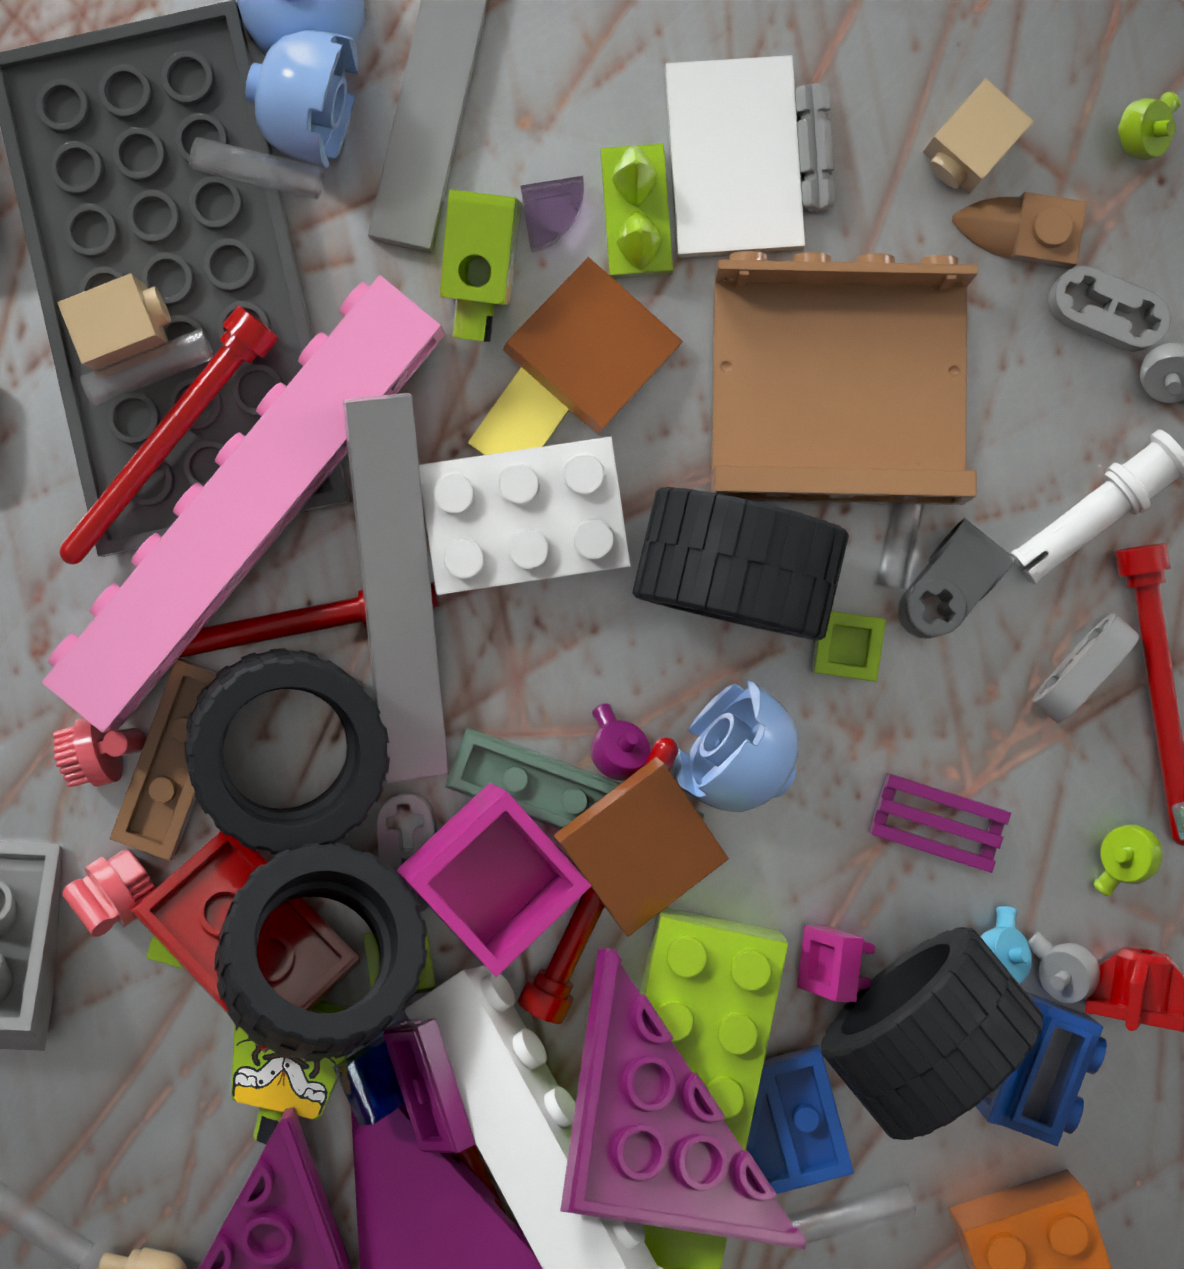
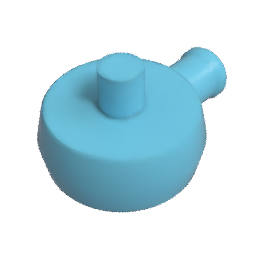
M1000 906L996 909V927L984 932L981 938L1015 980L1021 983L1030 972L1032 957L1030 947L1024 935L1015 929L1017 909Z

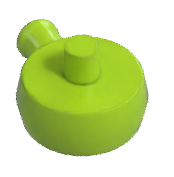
M1166 92L1161 96L1160 100L1144 98L1132 102L1125 109L1118 127V134L1124 151L1130 157L1149 160L1160 157L1167 151L1176 132V124L1173 121L1172 114L1181 105L1178 95L1173 92Z
M1137 824L1121 825L1109 832L1102 842L1100 851L1105 871L1094 881V887L1101 894L1111 896L1121 882L1140 884L1152 878L1160 869L1163 860V850L1157 836L1147 828Z

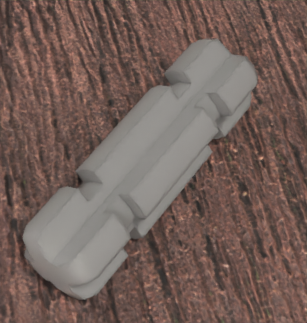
M806 84L797 87L795 91L796 116L800 118V121L797 122L800 176L804 178V181L801 182L803 211L822 212L832 209L836 203L835 180L830 179V175L834 171L831 119L826 118L828 111L831 110L829 88L825 84Z

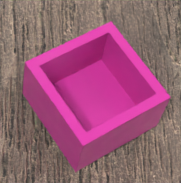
M491 782L396 870L495 977L501 974L591 887V884L512 796Z

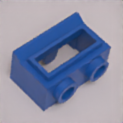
M1026 992L1043 1014L1041 1033L1037 1037L1036 1044L1026 1055L1020 1066L996 1089L993 1099L985 1097L975 1107L989 1123L1010 1128L1058 1147L1063 1132L1072 1134L1080 1123L1084 1109V1100L1077 1095L1086 1072L1093 1075L1101 1067L1106 1054L1107 1042L1105 1038L1100 1037L1103 1026L1091 1016ZM1055 1027L1071 1032L1072 1036L1041 1117L1037 1120L1022 1114L1053 1031Z

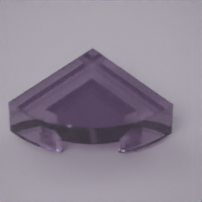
M583 176L520 186L531 253L554 245L573 225L583 204Z

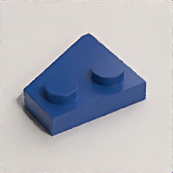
M819 1045L764 1060L746 1151H749L776 1194L854 1174Z

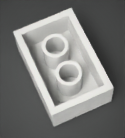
M612 436L419 465L423 509L437 595L631 566Z

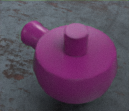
M610 704L599 705L592 711V715L600 729L596 732L591 743V758L596 768L602 774L614 780L624 781L645 765L651 752L650 744L646 735L637 726L630 722L616 720Z

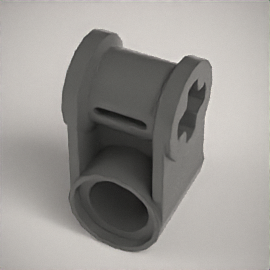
M963 518L939 544L930 556L929 563L902 595L898 604V616L901 625L909 634L924 639H931L953 632L961 625L976 604L1002 579L1015 558L966 518ZM937 596L941 600L937 611L943 619L938 618L925 622L921 616L924 614L926 607L920 601V598L926 600Z

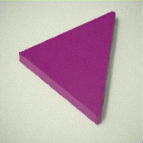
M609 948L599 949L560 1211L805 1249V1236L799 1228L793 1226L775 1199L776 1192L749 1151H744L723 1120L725 1117L724 1113L696 1072L692 1073L671 1041L674 1039L646 995L640 994L622 967L621 962L623 960L617 951Z
M357 1058L349 1062L360 1269H543L523 1231L494 1202L498 1198L463 1161L458 1163L449 1153L422 1152L419 1149L403 1096H395L373 1072L375 1066L367 1058Z
M295 1107L285 1109L198 1269H352Z

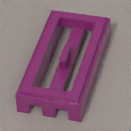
M887 773L868 833L992 873L996 863L993 859L997 848L1000 849L1004 838L1001 834L1004 825H1008L1011 812ZM896 790L990 819L987 830L985 831L894 802ZM892 814L982 843L980 852L976 854L886 825L888 815Z
M436 1018L427 1019L423 1022L422 1019L411 1022L402 1020L386 1027L383 1030V1036L419 1149L422 1152L460 1153L475 1145L476 1143Z

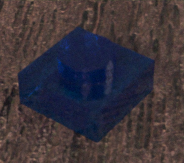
M384 1036L379 1037L333 1067L359 1126L374 1125L405 1104Z

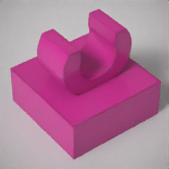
M804 925L797 988L835 1002H856L858 990H864L871 985V978L860 975L862 954H874L875 946L870 942L864 941L863 937L825 925Z

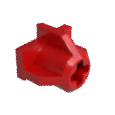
M1124 947L1099 965L1100 981L1093 995L1086 1000L1085 1013L1124 1020L1125 1026L1129 1031H1135L1141 1024L1184 1032V975L1168 954L1143 948Z

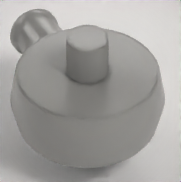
M1167 343L1152 349L1143 359L1140 381L1151 398L1164 403L1184 400L1183 344Z
M1037 932L1028 941L1030 950L1041 959L1038 970L1039 979L1045 991L1052 998L1062 1003L1074 1004L1084 1001L1093 995L1100 981V968L1097 960L1089 950L1075 943H1063L1053 946L1041 932Z

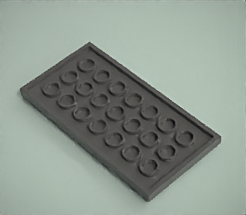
M235 0L0 52V126L87 511L91 509L223 346L219 339L227 329L222 324L238 305L247 310L280 338L264 358L257 355L251 364L246 361L242 363L96 543L95 547L99 557L138 550L154 533H158L160 536L166 533L178 518L173 513V509L179 499L195 483H200L203 487L220 467L215 463V458L219 451L236 433L240 432L244 436L248 434L262 417L256 412L262 399L279 382L287 386L303 367L298 362L302 351L314 338L271 145L264 138L257 125L255 103H250L246 100V81L252 61L244 25ZM132 273L145 283L148 289L156 286L161 293L171 318V323L163 326L170 345L98 373L81 364L57 302ZM342 461L299 513L351 502Z

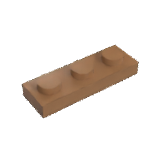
M177 659L174 662L109 838L110 840L167 861L175 858L197 799L194 788L191 786L185 759L184 742L187 741L188 734L186 725L190 712L193 713L198 702V695L204 686L207 687L216 678L215 674L218 672L183 659Z

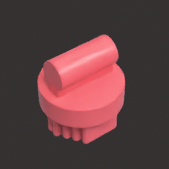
M81 717L75 721L73 727L54 732L53 736L57 738L53 741L54 745H56L53 749L56 753L54 754V759L58 760L55 764L57 767H61L59 772L64 774L63 779L68 781V787L91 783L95 787H101L118 782L123 773L122 756L142 751L146 735L138 728L102 733L84 717Z
M122 850L108 860L100 857L86 866L84 869L87 877L68 884L64 888L62 896L93 937H100L107 933L116 922L122 927H126L137 918L131 910L156 888L150 880L147 871L131 850Z

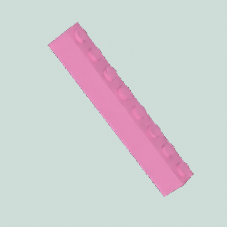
M381 275L370 286L365 282H361L348 295L340 308V313L345 316L329 336L324 332H320L309 342L298 359V362L303 366L302 369L287 386L279 382L265 395L256 410L262 416L246 436L238 432L227 441L215 458V463L220 467L204 487L200 483H195L183 494L173 509V513L178 516L176 521L163 536L154 533L139 547L131 560V563L137 568L121 587L113 583L106 588L91 606L89 612L95 618L80 636H77L75 633L70 634L50 655L48 663L54 668L44 678L42 683L102 733L118 730L347 455L348 445L343 400L397 394L445 337L443 328L438 322Z

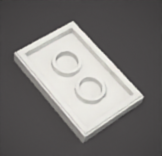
M793 56L666 63L665 83L677 258L730 255L739 251L766 253L803 250L805 247Z

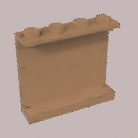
M739 251L730 254L729 260L718 259L714 274L711 492L750 501L964 505L975 498L977 494V470H966L967 287L977 276L978 265L958 264V258L951 255L926 256L920 259V263H895L894 256L882 253L858 256L856 262H831L829 254L820 252L799 253L793 256V261L767 260V254L758 251Z

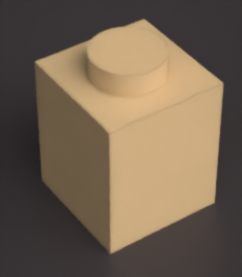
M985 78L936 133L923 153L931 159L929 166L941 181L952 188L961 186L970 194L1034 120Z
M132 273L57 302L81 364L98 373L170 345L163 326L171 323V318L161 293L156 286L148 289L147 285Z

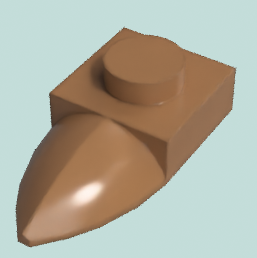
M1024 192L1020 197H996L971 204L953 214L952 223L973 244L991 254L1010 260L1072 269L1078 263L1087 202Z

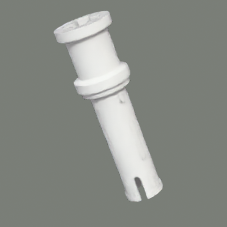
M1158 429L1149 437L1150 444L1123 465L1114 463L1107 468V473L1103 476L1104 484L1087 495L1021 547L1010 552V555L1015 558L1014 563L1017 566L1021 564L1026 566L1041 554L1037 560L1021 571L1031 583L1036 585L1041 581V578L1127 512L1134 515L1138 512H1145L1151 507L1150 499L1176 479L1184 480V450L1163 430Z

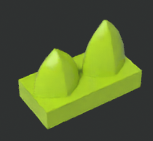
M664 143L600 148L609 275L613 279L672 275L673 261Z

